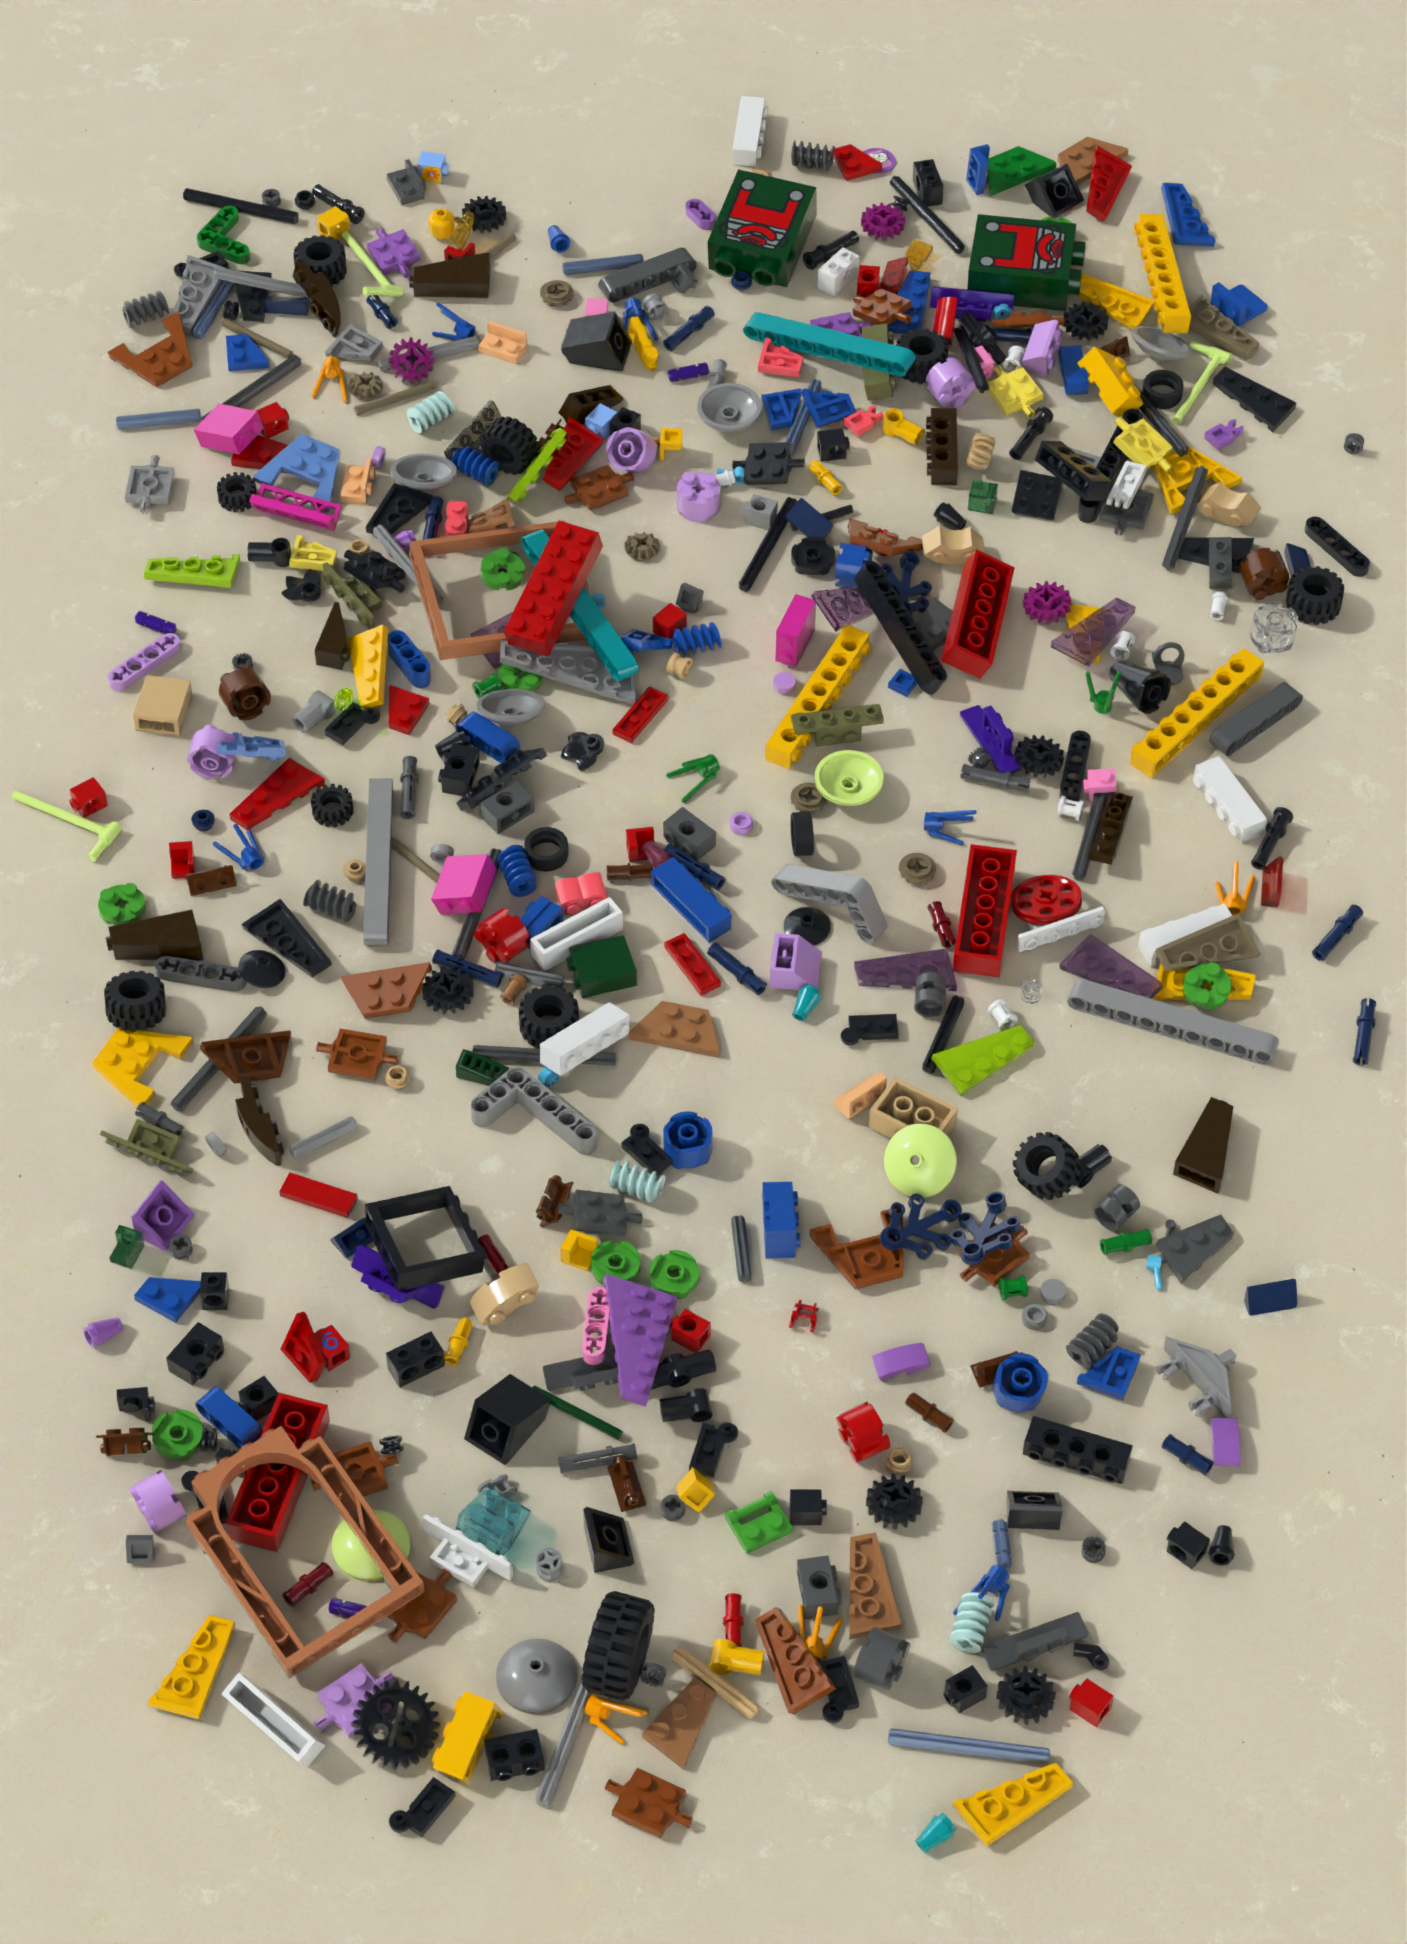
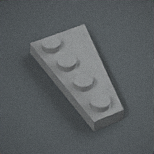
M188 255L174 313L178 311L184 332L191 334L222 281L213 278L214 268L222 266Z

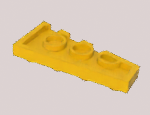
M1083 273L1080 294L1077 295L1088 303L1092 302L1093 306L1100 305V310L1105 309L1107 315L1131 330L1135 326H1141L1154 308L1155 301Z
M384 625L348 638L359 703L364 710L384 704L388 628Z
M209 1615L190 1641L191 1645L186 1652L181 1654L176 1661V1666L171 1673L165 1676L159 1690L148 1700V1706L200 1720L234 1632L235 1621Z
M1054 1763L1024 1774V1777L1017 1780H1008L1000 1783V1786L993 1789L978 1791L974 1793V1796L966 1799L954 1800L952 1806L987 1847L1073 1788V1782L1059 1765Z

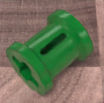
M494 673L490 674L489 678L481 682L475 681L472 684L478 699L487 693L502 690L500 680Z
M1025 1275L1009 1280L999 1278V1293L1002 1301L1007 1300V1297L1022 1295L1024 1298L1028 1296Z

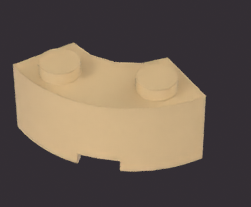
M1221 482L1207 487L1199 497L1196 505L1204 516L1234 527L1250 525L1261 509L1249 492H1234Z
M938 526L922 536L924 556L935 563L961 565L968 560L976 549L985 553L983 537L971 527L963 530H948Z
M528 1263L519 1264L500 1272V1278L490 1285L485 1282L473 1295L469 1303L481 1326L504 1322L513 1310L533 1302L539 1284Z

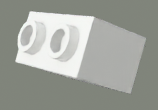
M842 247L818 270V289L835 297L858 275L859 255Z

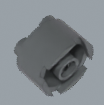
M873 1627L867 1635V1638L871 1639V1641L866 1646L862 1645L854 1668V1672L857 1674L854 1676L879 1688L889 1690L893 1682H898L901 1677L903 1667L900 1666L902 1658L907 1656L911 1643L892 1633Z

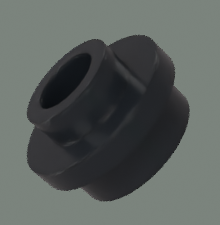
M303 190L297 193L295 205L298 208L309 209L314 206L315 197L310 191Z

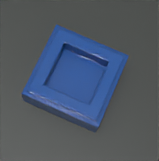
M899 669L888 682L889 689L905 697H908L918 685L913 675L902 669Z

